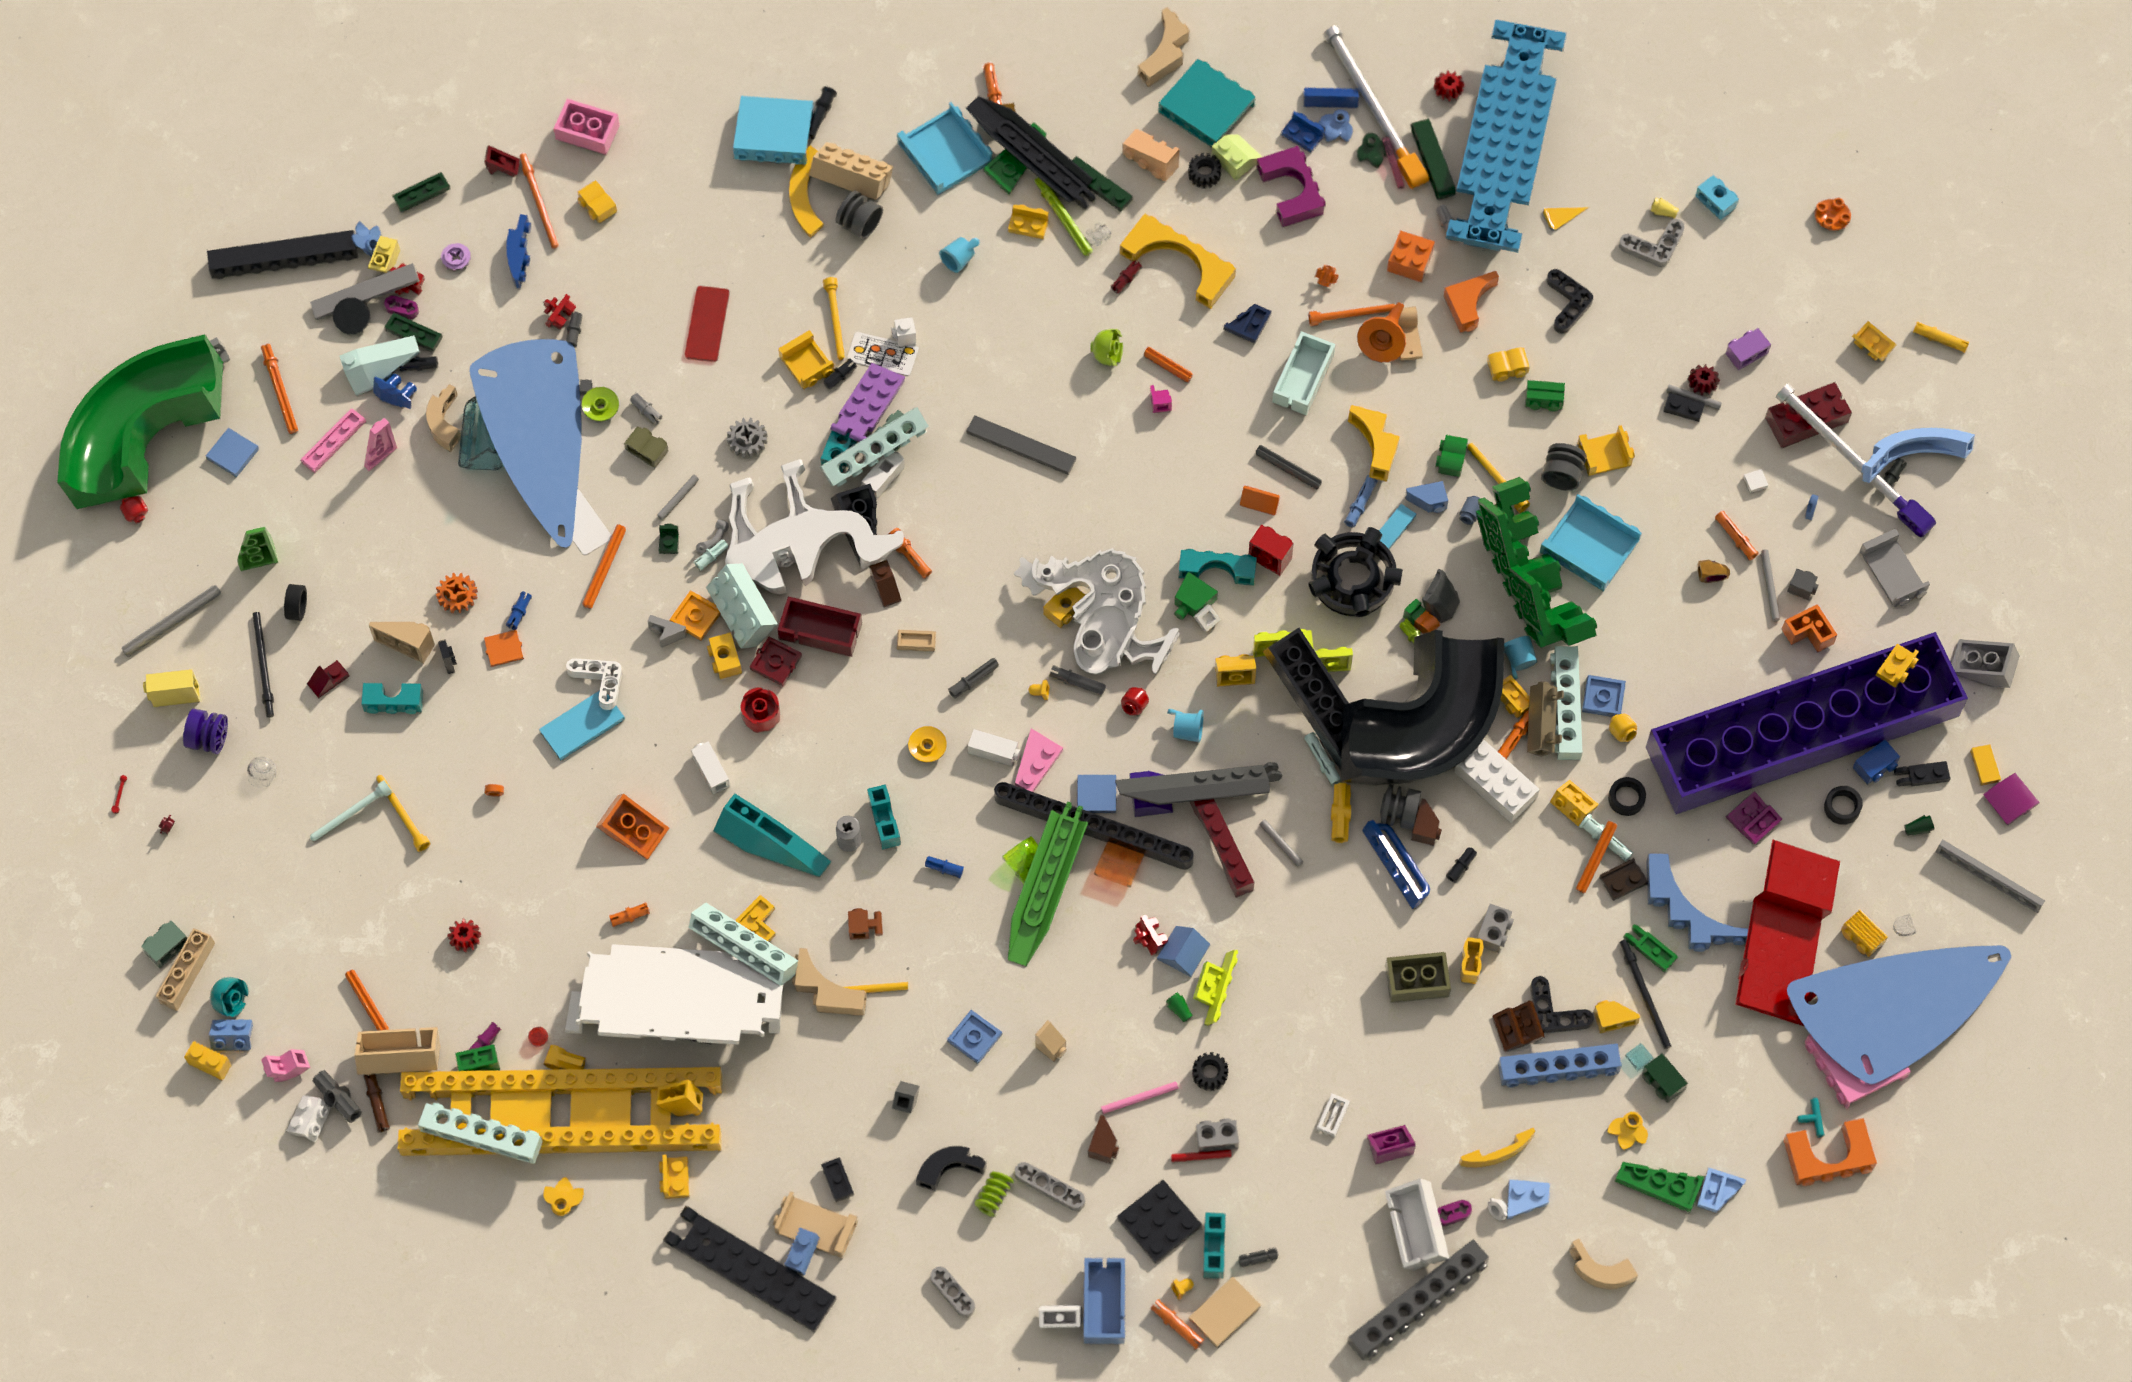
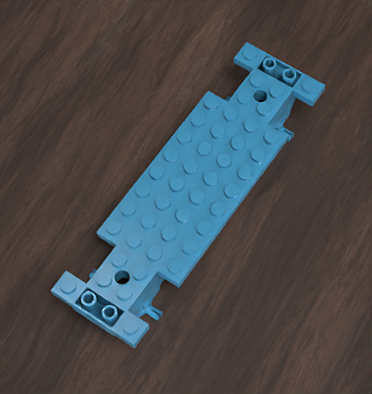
M1495 19L1492 38L1509 41L1503 67L1493 64L1492 66L1485 65L1456 191L1474 195L1468 220L1457 218L1456 221L1450 219L1446 239L1496 251L1501 249L1519 252L1522 233H1518L1516 229L1508 228L1507 221L1511 202L1529 206L1557 79L1542 74L1541 68L1545 49L1563 52L1567 33Z

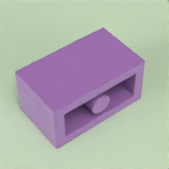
M1759 328L1753 331L1749 330L1740 339H1733L1728 343L1726 355L1739 371L1768 354L1771 343Z

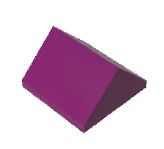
M1405 1125L1367 1135L1375 1164L1410 1156L1415 1152V1141Z

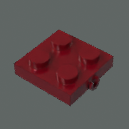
M768 636L762 648H758L756 651L757 656L751 663L750 670L784 686L791 673L793 674V670L796 669L802 653Z

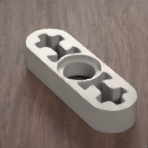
M934 1268L931 1272V1281L960 1316H971L975 1311V1303L946 1268ZM937 1273L940 1275L944 1273L943 1277L947 1283L944 1288H942L944 1283L940 1279L935 1280ZM950 1287H956L959 1293L955 1297H950L947 1294V1290ZM962 1295L964 1296L962 1297L964 1304H970L969 1311L966 1309L961 1310L962 1304L959 1302V1299Z

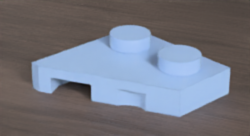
M1708 1168L1697 1207L1717 1213L1745 1184L1746 1179Z
M1510 1179L1507 1219H1512L1521 1213H1527L1535 1208L1548 1205L1550 1183Z

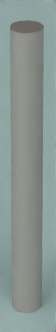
M1764 549L1761 551L1772 620L1779 621L1780 616L1769 551Z

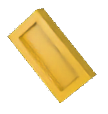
M1991 745L1971 748L1970 752L1981 786L2000 782L2001 777Z

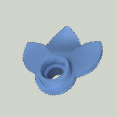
M1338 109L1333 114H1326L1321 117L1319 124L1325 128L1324 135L1327 142L1339 136L1346 142L1351 139L1353 128L1349 123L1350 116L1346 110ZM1339 115L1344 116V119L1338 120L1337 117Z
M359 221L356 224V234L352 235V240L358 248L363 249L368 256H372L378 239L381 236L378 226H374L369 230Z

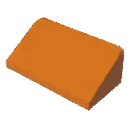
M1245 485L1242 490L1240 506L1276 515L1280 496Z

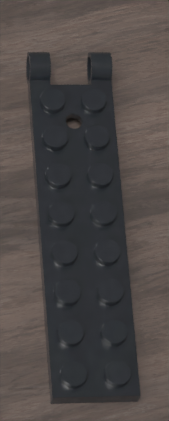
M688 1206L683 1208L680 1216L694 1224L684 1240L674 1232L668 1231L663 1239L665 1243L811 1331L816 1332L836 1301V1296L699 1215ZM704 1239L710 1240V1244L707 1246L703 1245L702 1242Z

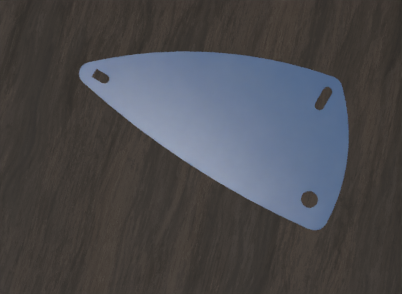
M553 339L527 340L508 344L485 354L470 366L469 371L478 406L493 445L520 495L554 541L561 547H569L574 533L581 454V402L576 351L571 343ZM552 353H560L563 357L562 363H554L551 359ZM478 370L495 371L497 377L482 376L478 373ZM560 524L565 527V537L558 536V526Z
M1998 945L1944 948L1892 955L1838 967L1795 980L1788 985L1787 993L1800 1020L1821 1048L1851 1074L1868 1084H1875L1918 1061L1954 1033L1972 1015L1992 990L2010 961L2011 953L2005 946ZM1999 953L2000 961H1988L1989 955ZM1808 992L1815 993L1818 997L1817 1003L1814 1005L1808 1004L1804 999L1805 994ZM1862 1055L1869 1057L1874 1071L1872 1075L1866 1073L1861 1060Z

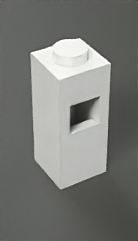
M898 452L892 453L887 457L883 456L861 481L862 486L871 483L876 500L905 468L903 456Z
M975 729L968 744V754L1012 766L1014 760L1017 761L1020 755L1018 742Z
M709 741L694 746L691 749L693 759L712 794L714 795L730 787L729 778Z

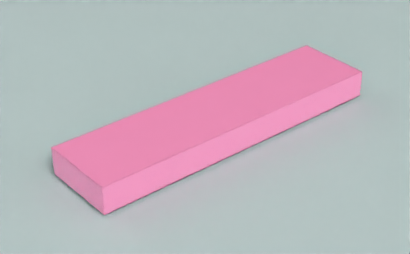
M351 408L300 459L301 463L316 473L366 422L365 418Z

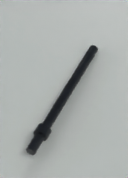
M254 612L252 615L263 688L262 703L265 704L266 717L270 718L274 716L272 704L274 703V697L270 689L260 612Z
M1627 939L1619 942L1625 955L1624 960L1630 966L1664 1049H1668L1671 1047V1043L1636 963V955L1634 952L1632 953Z

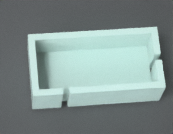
M1301 331L1295 343V348H1293L1273 391L1272 403L1286 408L1290 405L1292 406L1291 410L1307 415L1334 357L1336 344Z
M743 563L726 564L717 574L718 577H715L706 589L730 631L735 632L733 636L740 648L757 647L776 627L777 622Z

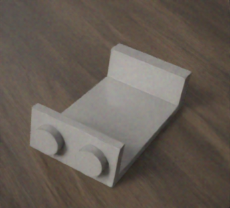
M1896 528L1863 543L1860 549L1861 555L1893 607L1906 605L1915 597H1923L1927 594L1930 586L1929 581L1925 583L1921 581L1898 544L1899 533Z

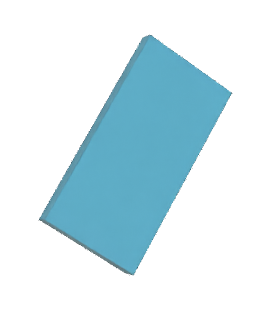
M600 690L539 729L560 760L625 720L624 715L617 706L611 710H604L599 706ZM607 695L606 702H608L610 699L609 695Z

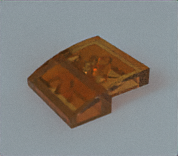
M1107 842L1094 875L1131 888L1144 854Z

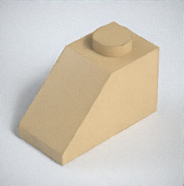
M1047 1020L1035 1034V1048L1054 1062L1057 1057L1061 1058L1067 1050L1066 1040L1053 1024Z

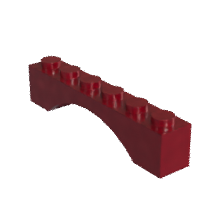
M1215 800L1190 801L1195 815L1201 821L1215 847L1235 897L1237 898L1254 891V880Z

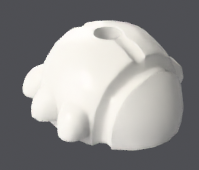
M1489 1199L1487 1208L1490 1214L1499 1221L1505 1220L1507 1216L1506 1204L1500 1199Z

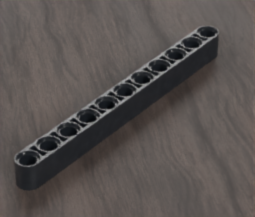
M1000 782L994 788V798L999 805L1044 821H1048L1051 810H1058L1063 814L1066 803L1006 782ZM1001 791H1005L1008 794L1006 796H1000L998 793ZM1018 798L1026 799L1024 802L1017 801ZM1037 804H1042L1044 807L1042 809H1037L1034 806ZM1072 806L1068 817L1073 818L1075 816L1077 807ZM1085 810L1082 811L1079 821L1088 822L1084 835L1186 870L1193 865L1194 853L1187 846ZM1092 823H1096L1098 827L1091 828L1089 827V825ZM1115 830L1117 833L1111 835L1107 831ZM1128 836H1132L1135 839L1133 841H1127L1125 838ZM1151 843L1153 844V846L1147 848L1144 846V844ZM1169 849L1171 853L1164 854L1162 850ZM1185 855L1190 859L1184 861L1180 857Z

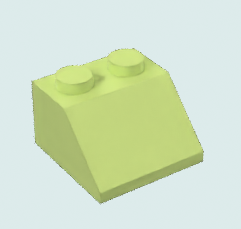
M1238 134L1225 135L1212 146L1211 157L1215 155L1216 159L1220 160L1221 167L1235 180L1257 164V158L1262 157Z

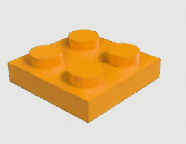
M690 590L669 621L686 626L687 633L702 641L721 613L714 603Z

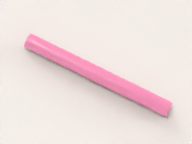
M1175 1081L1101 1106L1102 1113L1106 1114L1178 1089L1177 1082Z

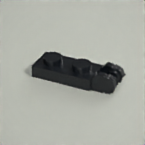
M1947 761L1904 766L1893 770L1895 775L1909 774V777L1900 778L1896 781L1899 787L1949 782L1951 779Z

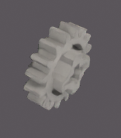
M742 418V423L735 421L736 426L731 425L730 431L727 432V442L730 445V450H735V455L742 453L743 458H745L746 454H749L751 458L754 452L759 455V449L764 450V444L768 443L765 426H760L758 420L753 423L752 418L749 421Z

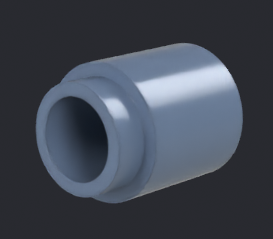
M1477 496L1467 497L1459 517L1463 523L1472 525L1477 521L1475 511L1480 510L1478 499L1481 498Z

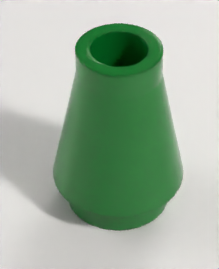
M1178 992L1165 1001L1168 1004L1167 1007L1183 1022H1186L1193 1016L1183 995H1180Z

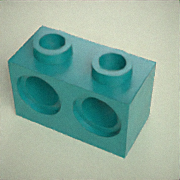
M831 431L821 456V465L857 444L856 440L849 438V432L844 436ZM846 441L845 444H840L839 442ZM844 462L839 465V471L843 473L845 467H848V465Z

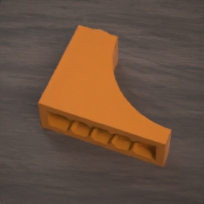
M1497 271L1445 287L1444 298L1460 333L1465 331L1471 332L1478 327L1477 302L1486 291L1498 285L1499 275Z

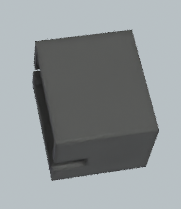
M580 379V395H585L592 389V380Z

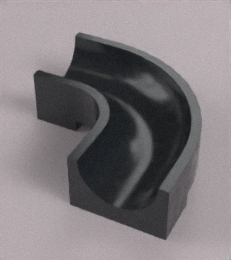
M1434 630L1414 637L1413 675H1418V682L1414 692L1405 702L1364 698L1343 705L1341 782L1367 785L1410 783L1448 771L1471 755L1489 732L1499 708L1504 676V638L1497 637L1485 640L1453 639L1444 637L1441 630Z

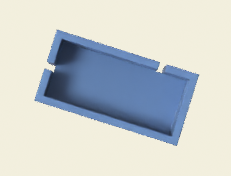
M1084 1258V1344H1125V1258H1107V1268H1103V1258Z

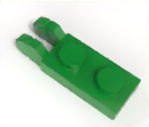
M1636 924L1631 929L1637 936L1641 937L1639 941L1629 933L1623 936L1631 946H1634L1636 950L1663 972H1666L1678 958L1674 952Z

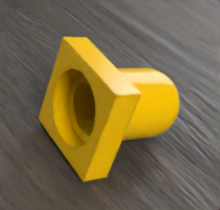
M1043 680L1042 684H1032L1029 686L1028 691L1031 695L1042 696L1044 700L1049 698L1050 685L1047 680Z
M1190 1278L1180 1282L1175 1279L1170 1287L1179 1300L1185 1292L1194 1287V1282Z

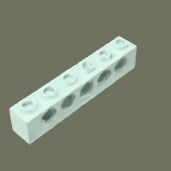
M915 407L821 465L820 468L831 486L837 485L839 487L847 482L846 478L850 475L855 477L863 472V467L867 465L871 467L878 463L879 457L883 455L887 457L894 453L895 447L899 445L903 447L910 443L911 437L916 435L918 438L926 433L925 429L929 425L919 409ZM905 423H909L912 427L909 434L903 432L902 428ZM889 433H893L896 436V440L892 444L887 441ZM873 443H878L880 446V451L876 454L871 451ZM857 453L864 455V461L860 464L855 461ZM843 462L848 465V471L844 474L839 471V465Z
M1555 646L1554 653L1550 654V664L1554 665V671H1551V682H1554L1557 691H1564V698L1557 700L1555 735L1561 734L1562 742L1555 744V753H1557V760H1581L1583 751L1578 646ZM1560 666H1567L1569 669L1563 670ZM1566 683L1570 687L1565 688L1561 684ZM1562 701H1568L1570 705H1564ZM1567 718L1571 722L1565 723L1562 719ZM1569 736L1572 740L1566 741L1563 737Z
M704 903L691 913L688 928L778 985L782 986L795 976L798 965L797 959L708 903Z
M426 1103L418 1124L421 1132L535 1164L542 1145V1139L535 1131H521L519 1127L514 1125H508L507 1127L501 1125L497 1120H483L479 1115L470 1114L469 1116L455 1108L448 1110L438 1103H432V1105ZM441 1118H448L445 1124L438 1123ZM459 1124H467V1126L464 1129H457ZM479 1129H486L483 1135L476 1134ZM497 1135H505L504 1139L500 1141L495 1140ZM519 1139L524 1140L521 1146L514 1145L515 1141Z

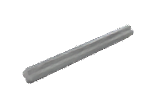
M216 585L211 586L122 646L124 654L126 656L131 655L220 595L219 588Z

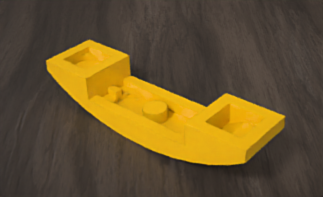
M1533 1127L1516 1134L1514 1138L1515 1144L1485 1156L1481 1155L1479 1149L1460 1157L1459 1164L1463 1167L1478 1168L1504 1162L1521 1152L1534 1137L1535 1129Z

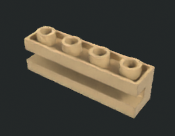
M193 928L156 994L160 1004L178 1011L215 945L211 935Z

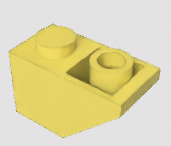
M380 236L368 269L387 273L394 267L400 253L398 241Z

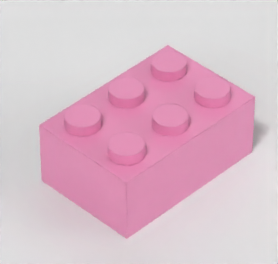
M567 99L554 126L556 140L607 155L620 126L618 114Z

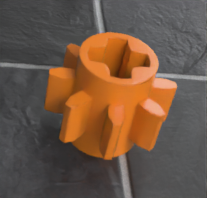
M1329 265L1317 268L1315 277L1318 278L1317 283L1326 287H1330L1331 283L1335 284L1339 276L1335 274L1336 269Z

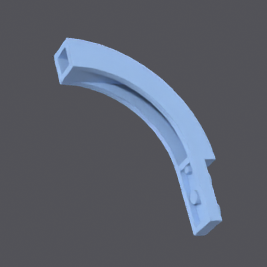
M1917 428L1891 434L1874 445L1873 455L1862 466V481L1870 483L1891 461L1909 454L1943 453L1965 459L1973 451L1975 434L1946 428Z

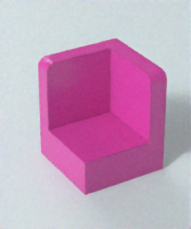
M1150 385L1153 413L1172 411L1171 396H1169V391H1155L1154 385Z

